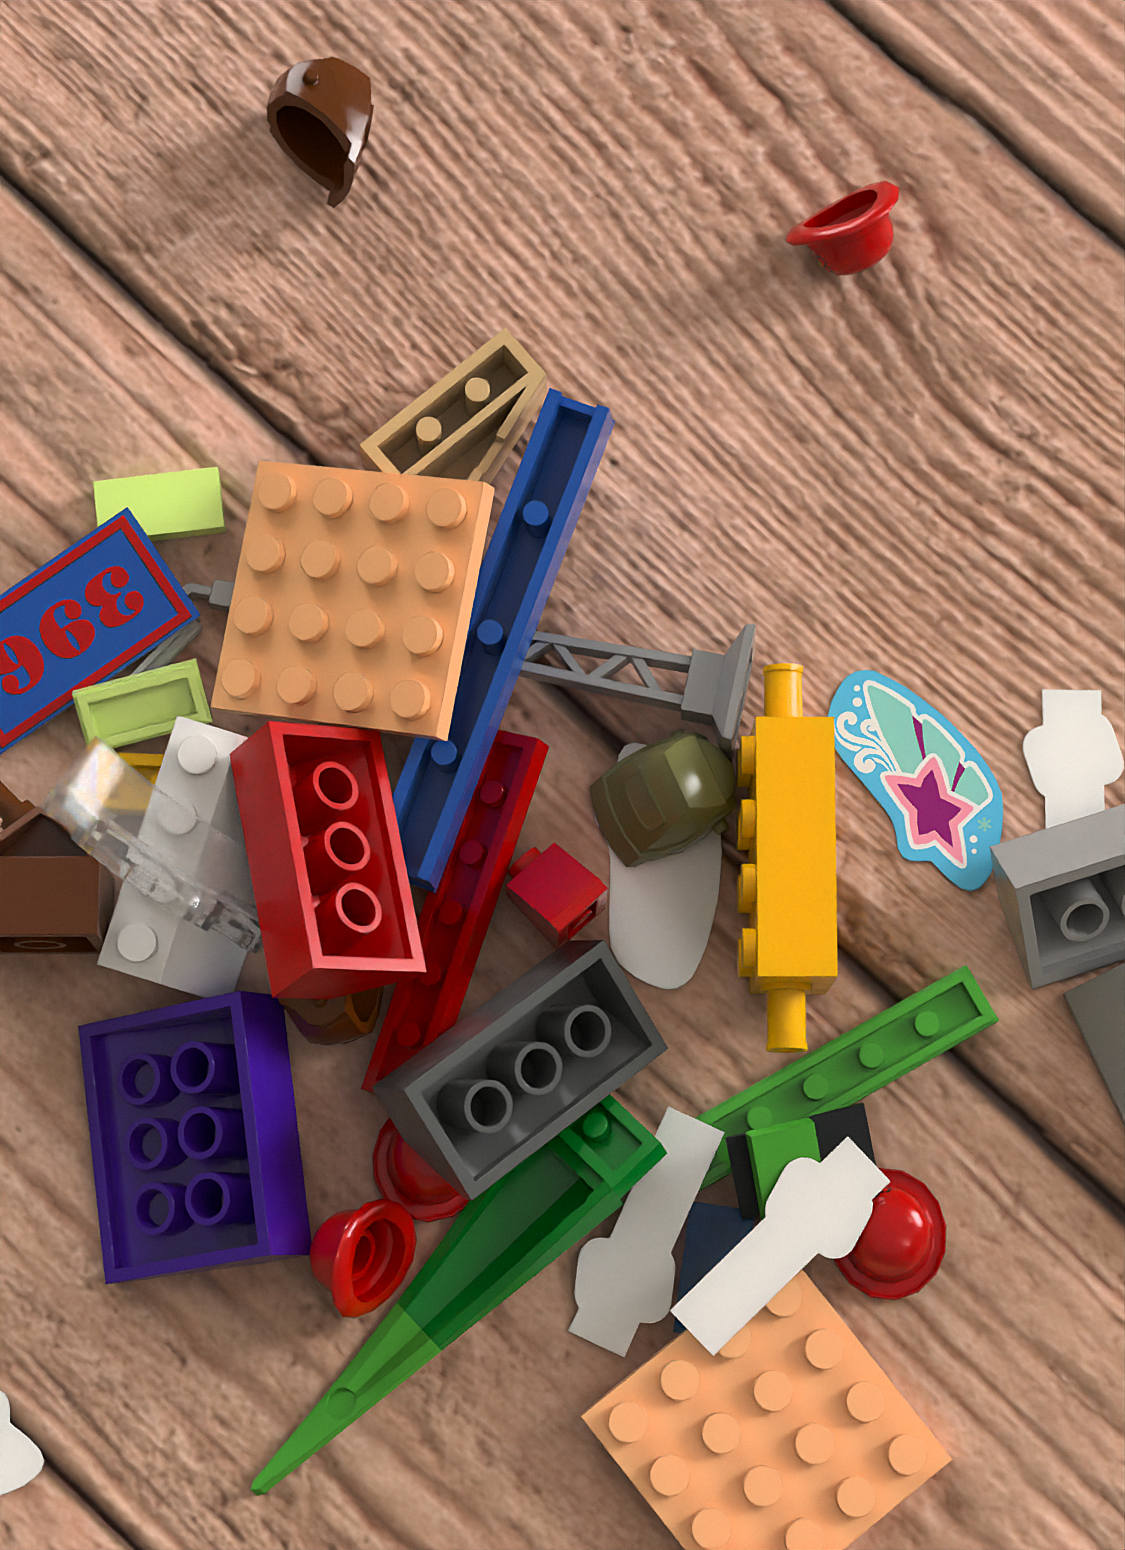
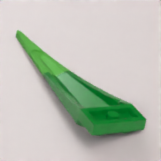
M609 1094L475 1199L469 1200L427 1262L361 1350L295 1432L254 1479L251 1491L257 1496L269 1491L623 1205L620 1198L668 1154L661 1142Z

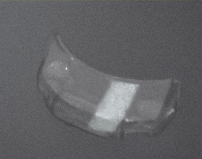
M95 736L48 792L40 805L48 816L73 832L71 839L118 877L143 892L147 897L205 931H208L209 928L214 929L231 939L239 947L253 953H258L263 949V942L246 847L209 825L166 795L131 767L105 741Z

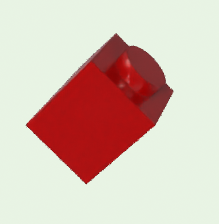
M555 842L542 853L536 846L531 848L507 871L513 879L506 884V896L555 949L570 941L605 910L608 888L597 876Z

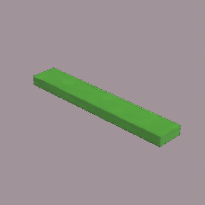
M967 965L696 1117L695 1119L725 1132L698 1192L732 1174L725 1137L851 1106L996 1024L999 1019Z

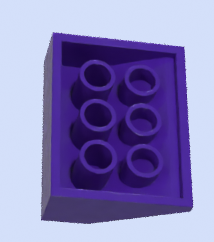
M236 991L78 1026L105 1284L256 1265L309 1255L312 1242L284 1008L280 1005L278 998H272V994Z

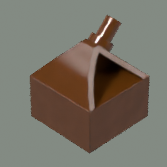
M0 781V818L3 820L1 823L3 831L0 832V955L100 954L114 913L115 878L90 841L75 825L48 807H35L29 800L21 802Z

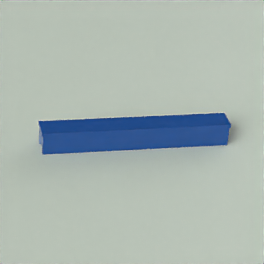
M549 388L479 570L447 741L415 737L392 796L408 880L411 885L433 893L437 891L613 430L615 420L612 419L610 408L598 404L597 407H593L563 397L562 392Z

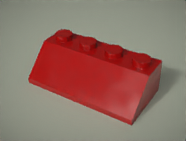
M275 721L266 722L229 755L272 998L333 999L422 976L426 973V967L380 732L367 729Z

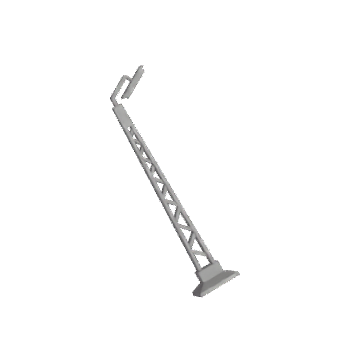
M214 579L213 587L187 583L183 589L190 600L193 597L207 599L211 609L229 612L235 582ZM200 617L153 648V652L131 675L170 665L202 631ZM746 624L725 655L693 649L692 656L535 631L519 677L681 712V720L713 726L719 749L723 751L732 763L755 655L756 624ZM553 650L568 670L532 662ZM571 654L601 658L607 661L586 675ZM630 663L645 687L614 681L609 678ZM648 667L688 673L684 695L662 691Z

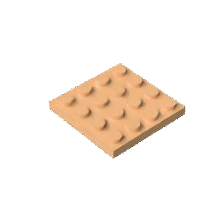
M259 461L210 707L226 713L333 727L367 729L380 733L447 741L495 488L483 481Z
M803 1269L714 1356L686 1328L579 1415L684 1550H844L952 1460Z

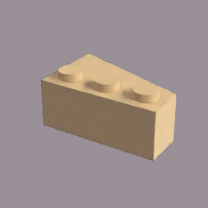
M505 327L359 445L362 467L366 471L483 481L490 485L546 395V373Z

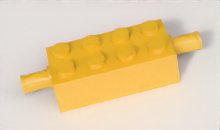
M776 663L766 665L762 669L764 676V716L755 717L750 736H741L740 749L736 750V787H748V799H741L740 812H737L736 816L737 850H748V864H741V875H737V913H749V928H742L741 938H738L737 974L738 977H749V994H767L766 1051L774 1053H799L808 1050V1044L806 1043V994L826 995L838 977L834 717H803V666L792 663Z

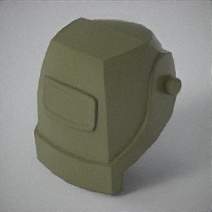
M683 729L672 732L670 738L647 745L625 757L589 787L600 829L610 847L626 867H636L647 861L658 860L681 853L706 838L713 830L716 835L725 833L729 830L725 818L737 805L733 795L736 780L733 764L721 749L708 742L707 737L697 732L685 733Z

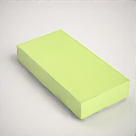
M218 467L93 481L97 527L128 507L150 541L226 533Z
M196 658L72 691L89 755L172 733L177 715L204 724L213 722Z

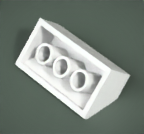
M177 715L97 965L204 998L236 991L258 922L229 755L247 740V737Z

